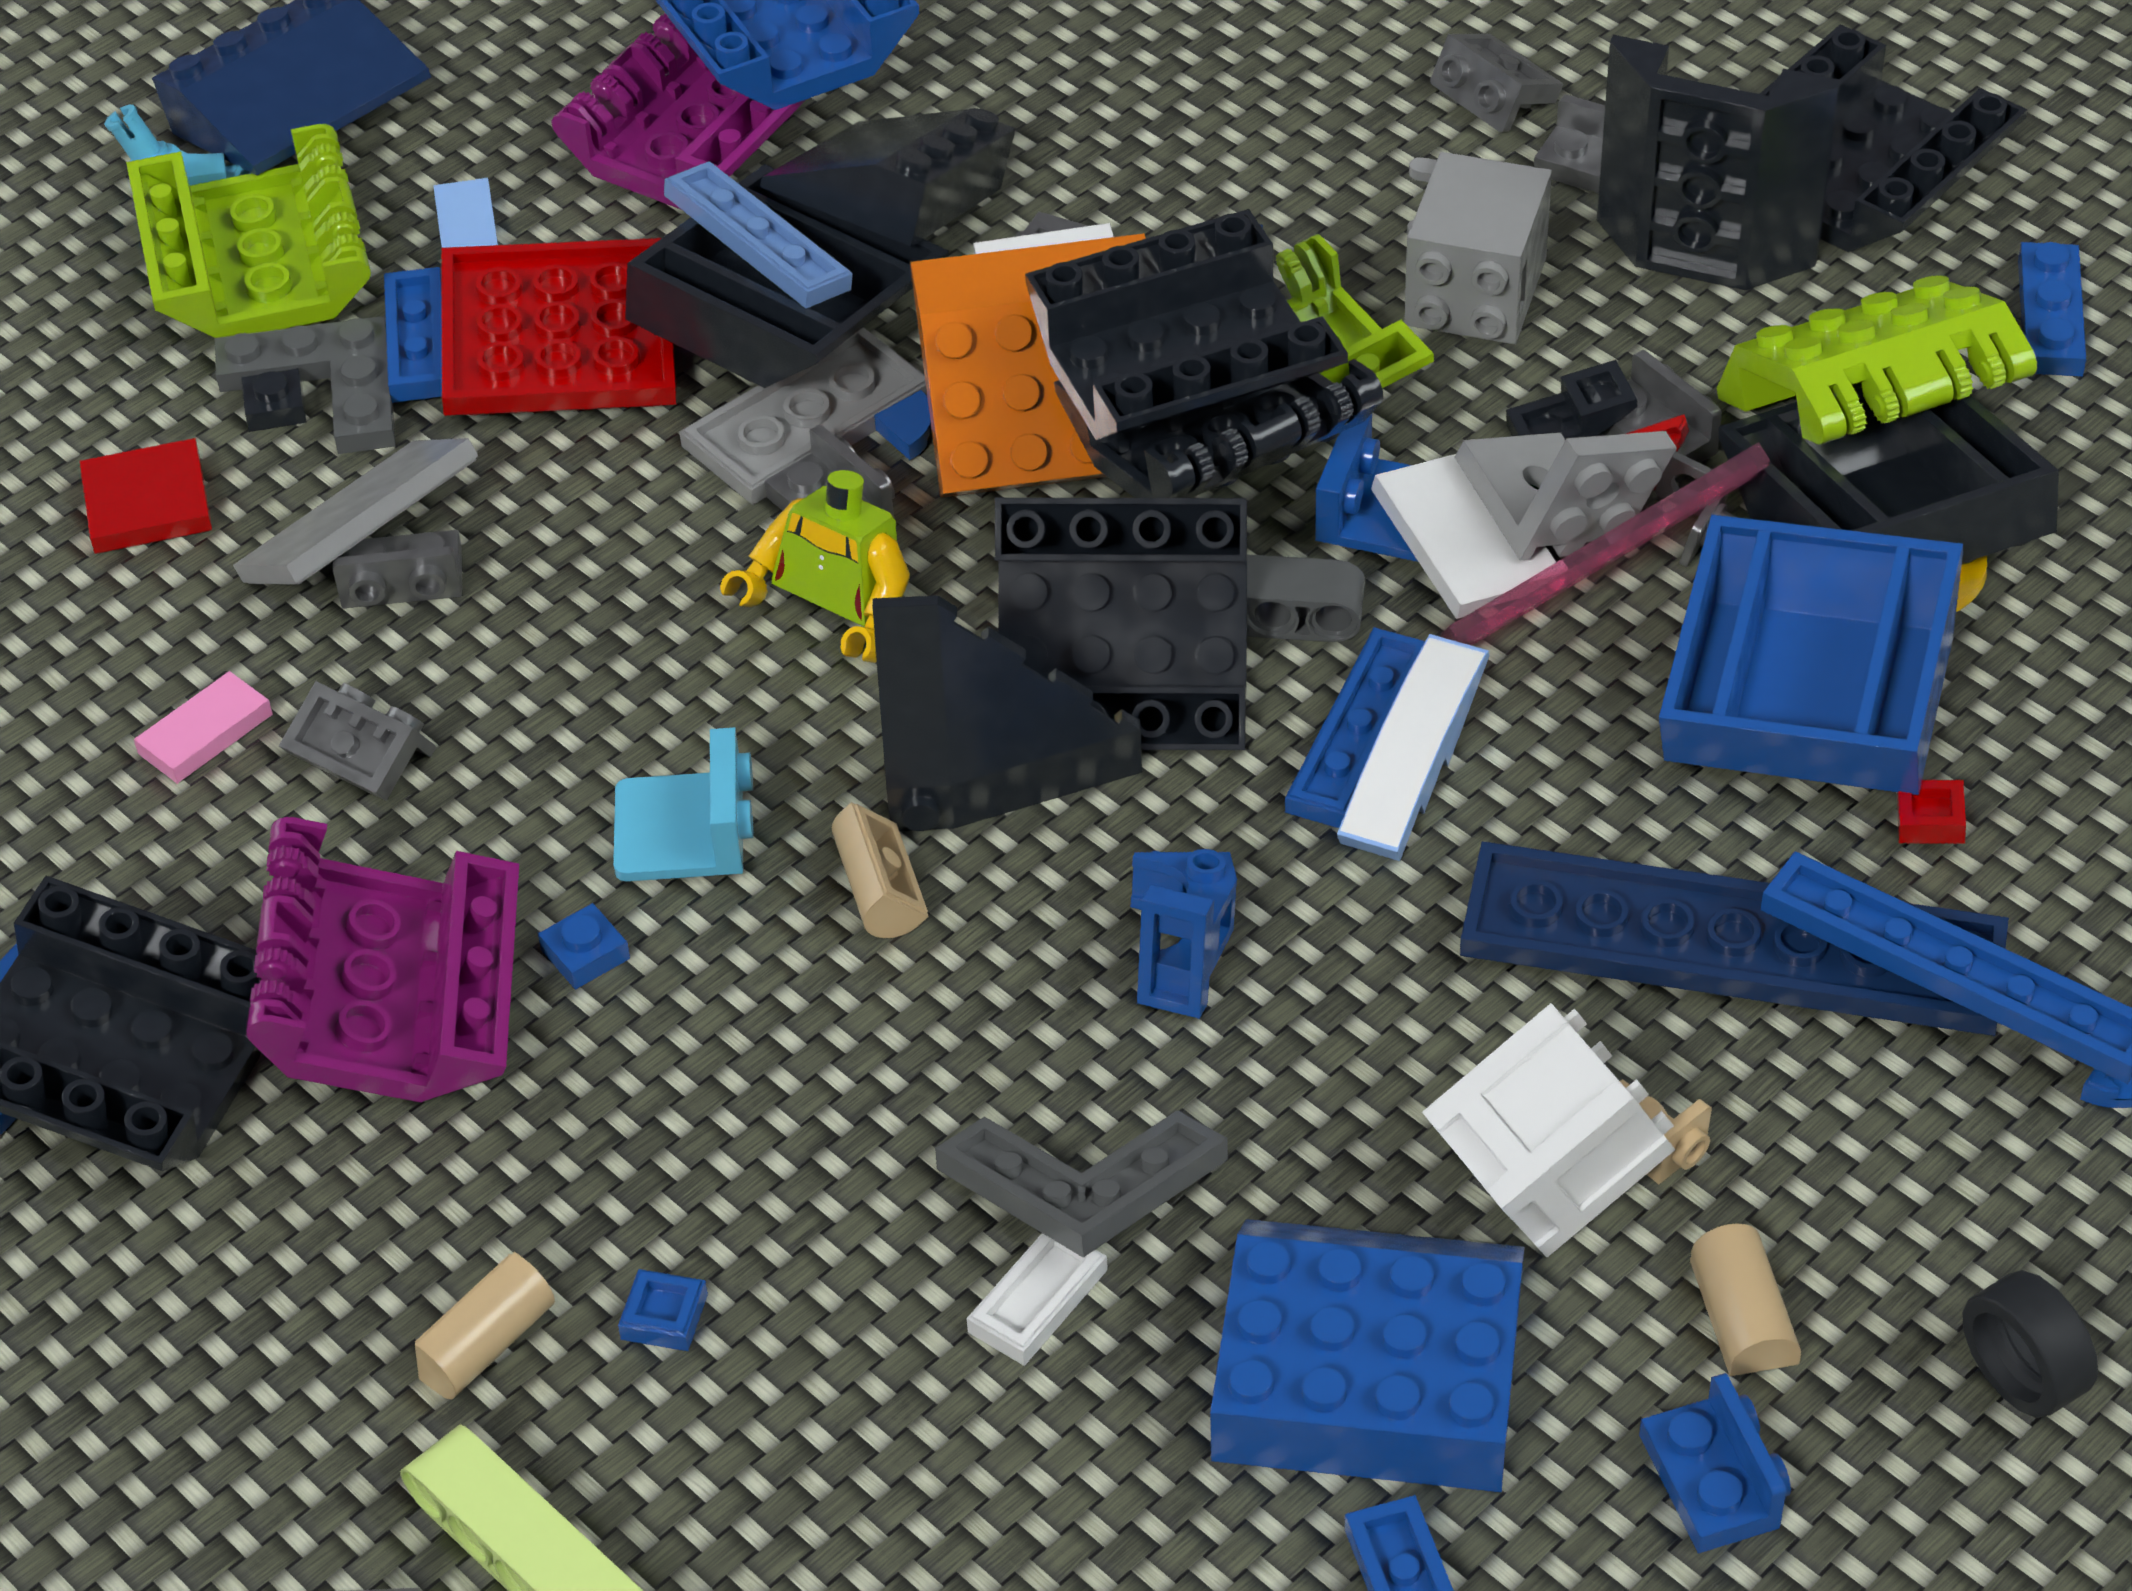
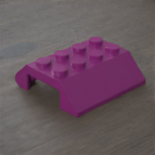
M664 13L652 24L654 26L652 28L655 32L654 35L645 32L636 38L632 44L602 71V74H598L592 80L590 89L593 95H590L589 92H579L570 103L553 117L552 127L557 136L592 176L680 209L664 196V182L666 178L709 161L730 177L806 100L774 110L720 84L666 13Z
M283 817L274 821L271 825L269 854L266 864V871H269V876L272 875L273 878L272 881H267V885H264L263 903L261 906L256 948L257 955L255 956L254 973H257V977H260L261 981L259 984H255L251 990V1006L247 1023L248 1039L288 1078L416 1102H423L502 1076L507 1062L519 863L456 851L444 883L320 858L319 851L327 831V824L296 817Z

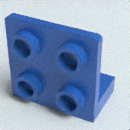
M1371 414L1363 423L1342 431L1336 439L1316 487L1315 541L1418 562L1371 490L1375 475L1411 466L1378 459L1380 440L1372 438Z

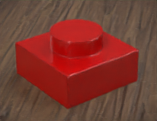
M1922 780L1919 795L1897 792L1899 843L1965 844L1964 780Z

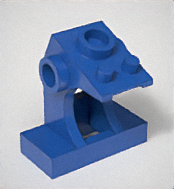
M1200 849L1193 852H1135L1132 861L1133 882L1130 907L1141 910L1137 1004L1200 1019L1208 1004L1209 978L1234 931L1237 877L1230 852H1217L1210 849ZM1161 933L1182 938L1177 944L1166 949H1160Z

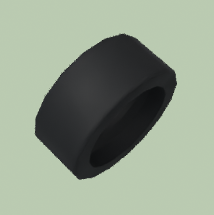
M2024 1270L2013 1272L1968 1299L1963 1309L1962 1317L1963 1332L1971 1355L1993 1388L2017 1410L2036 1418L2052 1415L2091 1390L2098 1378V1358L2090 1333L2075 1308L2063 1294L2041 1276Z

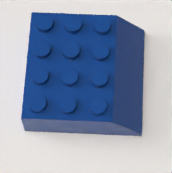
M1711 515L1659 714L1664 761L1919 795L1953 641L1963 544Z
M1246 1219L1236 1239L1210 1411L1211 1461L1502 1492L1525 1247Z

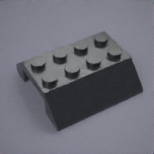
M1353 359L1348 362L1350 375L1344 377L1340 384L1338 382L1333 383L1318 373L1095 440L1060 380L1054 382L1055 392L1095 468L1134 498H1193L1213 488L1231 485L1240 476L1265 465L1283 462L1290 454L1317 442L1335 439L1342 431L1363 423L1383 401L1382 385L1376 374Z

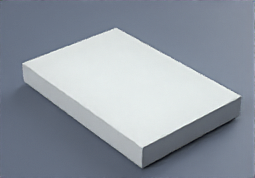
M1456 454L1375 475L1371 487L1372 492L1456 619L1561 590L1566 576L1546 546L1536 547L1530 560L1518 559L1455 459Z

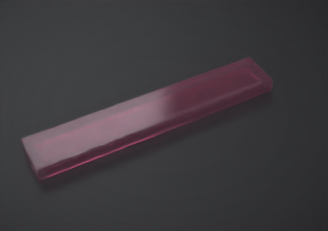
M1760 443L1755 444L1453 623L1439 637L1473 646L1754 479L1768 466L1767 463L1770 459Z

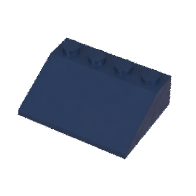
M294 0L283 7H274L263 11L258 15L257 21L239 31H229L219 35L214 39L213 45L195 55H185L173 60L169 64V69L152 77L172 134L212 154L224 153L226 161L236 166H241L242 169L257 176L296 154L291 129L315 124H327L337 131L431 78L429 68L360 0Z

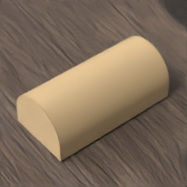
M851 802L834 819L832 834L864 927L868 933L879 938H895L905 935L917 928L929 916L896 823Z
M1728 1224L1714 1228L1702 1235L1692 1247L1690 1263L1729 1376L1799 1365L1801 1349L1758 1231L1746 1224Z
M514 1252L512 1255L509 1254L415 1341L419 1380L446 1399H454L554 1305L553 1292L538 1270L518 1253Z

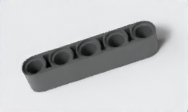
M1247 554V637L1342 642L1353 638L1359 632L1365 590L1364 573L1352 563L1341 560Z

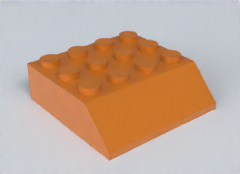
M1145 233L910 262L941 498L1107 477L1093 465L1055 392L1054 382L1059 379L1049 362L1026 286L1025 274L1050 267L1056 263L1071 261L1108 250L1115 246H1122L1146 239Z

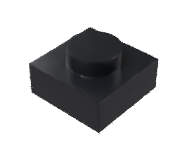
M299 368L241 377L245 417L249 432L307 423Z

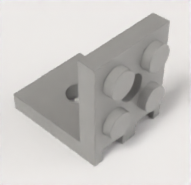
M1666 431L1566 438V440L1561 433L1463 440L1455 455V459L1518 559L1530 560L1536 547L1552 545L1559 557L1579 555L1586 542L1601 541L1607 552L1618 551L1629 530L1636 523L1637 517L1654 487L1661 480L1662 473L1677 447ZM1529 484H1532V485L1538 487L1539 489L1537 490V489L1533 488L1532 486H1530Z

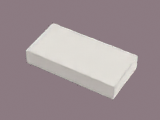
M1042 1233L967 1317L968 1333L1025 1366L1107 1272V1256L1095 1249L1083 1258Z

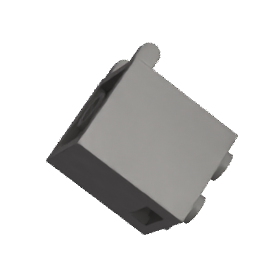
M1441 151L1437 160L1423 157L1414 158L1409 163V176L1417 181L1428 182L1414 220H1411L1407 225L1404 323L1411 327L1516 345L1547 257L1552 170Z

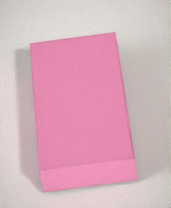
M229 671L134 739V743L141 757L178 784L268 719L273 713L269 699Z

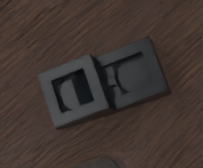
M1613 360L1560 376L1561 393L1507 409L1506 422L1512 436L1561 433L1565 440L1566 438L1592 437L1607 430L1636 409L1637 398L1617 361Z

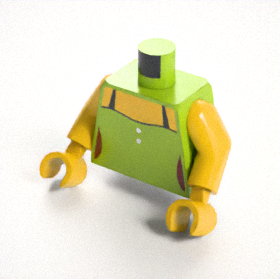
M839 470L828 475L827 486H822L805 498L793 500L769 525L750 553L749 557L753 562L747 571L736 570L729 572L722 579L720 589L722 595L733 596L745 580L748 590L739 606L753 607L759 605L767 594V585L764 577L769 571L773 573L771 584L861 625L853 626L843 634L841 651L845 656L857 658L861 655L866 641L862 660L876 663L872 598L903 597L909 582L910 573L897 543L896 520L892 514L862 500L864 479L861 475L848 470Z

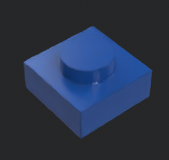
M593 903L538 933L541 951L575 990L630 959L627 941Z

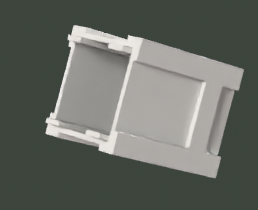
M1552 1003L1422 1111L1500 1208L1546 1257H1549L1675 1151V1148L1664 1136L1674 1125L1662 1111L1651 1120L1639 1105L1649 1095L1636 1079L1625 1088L1604 1064L1612 1055L1603 1043L1599 1041L1594 1047L1590 1048L1577 1033L1587 1025L1580 1014L1573 1009L1563 1017Z

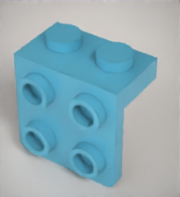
M735 727L710 729V773L625 778L616 784L613 865L615 875L619 880L642 881L743 874V839L753 838L751 800H743V791H753V772L750 752L739 753Z

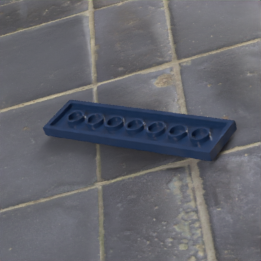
M1481 842L1461 934L1460 956L1995 1036L1997 1022L1761 911L1762 895L1770 883ZM1908 903L2006 949L2008 917Z

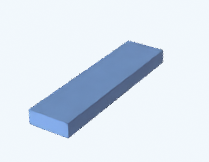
M710 161L665 179L664 196L804 308L807 309L851 290L852 272Z

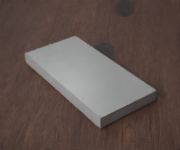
M863 327L816 365L766 388L757 385L679 431L681 446L749 503L754 505L767 497L766 479L812 454L810 429L821 424L835 437L844 438L852 446L876 431L875 414L920 390L927 396L925 374Z
M469 438L411 441L236 562L233 567L243 583L299 585L476 461L475 458L478 457V454Z

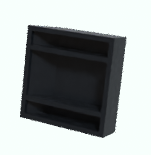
M764 164L738 184L852 272L851 290L806 309L690 217L627 263L625 320L719 365L747 381L766 388L816 365L913 288L910 262L949 257V251L925 239L912 247H908L760 187L762 177L775 170Z
M1861 382L1852 384V387L1865 410L1864 413L1867 417L1865 419L1867 423L1865 424L1866 428L1854 434H1847L1846 431L1844 437L1821 445L1802 438L1797 402L1718 427L1719 439L1749 516L1754 520L1963 544L1962 564L1971 563L1977 558L2010 547L2025 545L2031 540L2057 532L2059 470L1971 395L1959 400H1954L1953 398L1950 403L1907 417L1899 416L1895 421L1881 424L1880 420L1878 421L1877 417L1874 416L1873 410L1870 409L1863 396Z

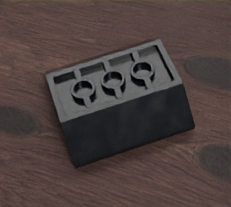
M1840 24L1788 69L1841 80L1821 240L1846 252H1851L1903 232L2026 119L2028 109L1982 88H1979L1954 112L1904 91L1898 86L1891 85L1882 80L1886 51L1885 44ZM1779 77L1759 94L1772 96Z
M1613 35L1609 47L1597 222L1633 265L1638 268L1741 290H1748L1815 267L1819 255L1841 80L1783 69L1772 96L1667 76L1668 45Z
M1250 209L1225 214L1216 219L1181 229L1170 230L1164 234L1122 246H1115L1102 252L1067 262L1056 263L1050 267L1025 274L1026 286L1050 365L1095 440L1315 375L1348 363V352L1324 317L1321 316L1301 322L1274 283L1273 243Z
M995 498V561H999L998 633L1026 650V659L1023 664L1047 679L1048 674L1054 669L1063 672L1092 690L1093 701L1090 705L1114 720V715L1121 710L1140 720L1141 750H1245L1247 690V498Z
M46 875L13 923L18 957L0 982V1113L162 1172L199 1158L261 1055V1051L247 1037L251 990L255 984H259L261 978L257 977V973H254L256 950Z

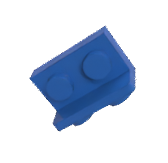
M1727 1373L1711 1377L1708 1399L1643 1418L1640 1424L1639 1436L1698 1554L1780 1529L1785 1497L1791 1493L1790 1479L1784 1462L1777 1453H1768L1759 1436L1760 1424L1752 1401L1746 1394L1738 1396Z

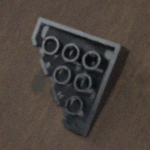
M938 595L872 598L889 819L897 824L899 831L955 829L1142 773L1140 720L1124 710L1114 715L1115 720L1090 705L1093 701L1092 690L1058 669H1054L1049 673L1047 679L1024 665L1026 650L992 628H985L980 632L981 637L956 623L954 620L957 618V607Z

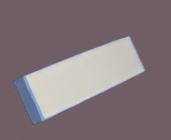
M1429 634L1390 708L1360 775L1337 833L1340 844L1397 861L1401 860L1418 812L1425 813L1442 765H1449L1490 656L1489 650Z

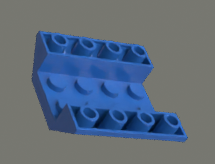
M655 0L720 84L774 110L874 76L919 15V5L915 0Z

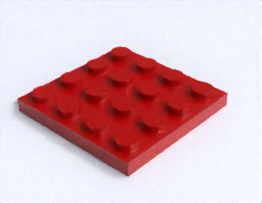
M661 238L441 248L442 404L444 416L676 405L673 343L625 320L627 263Z

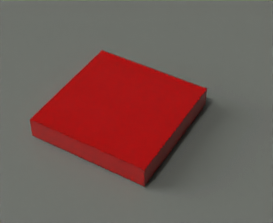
M196 438L79 461L89 534L94 554L212 530Z

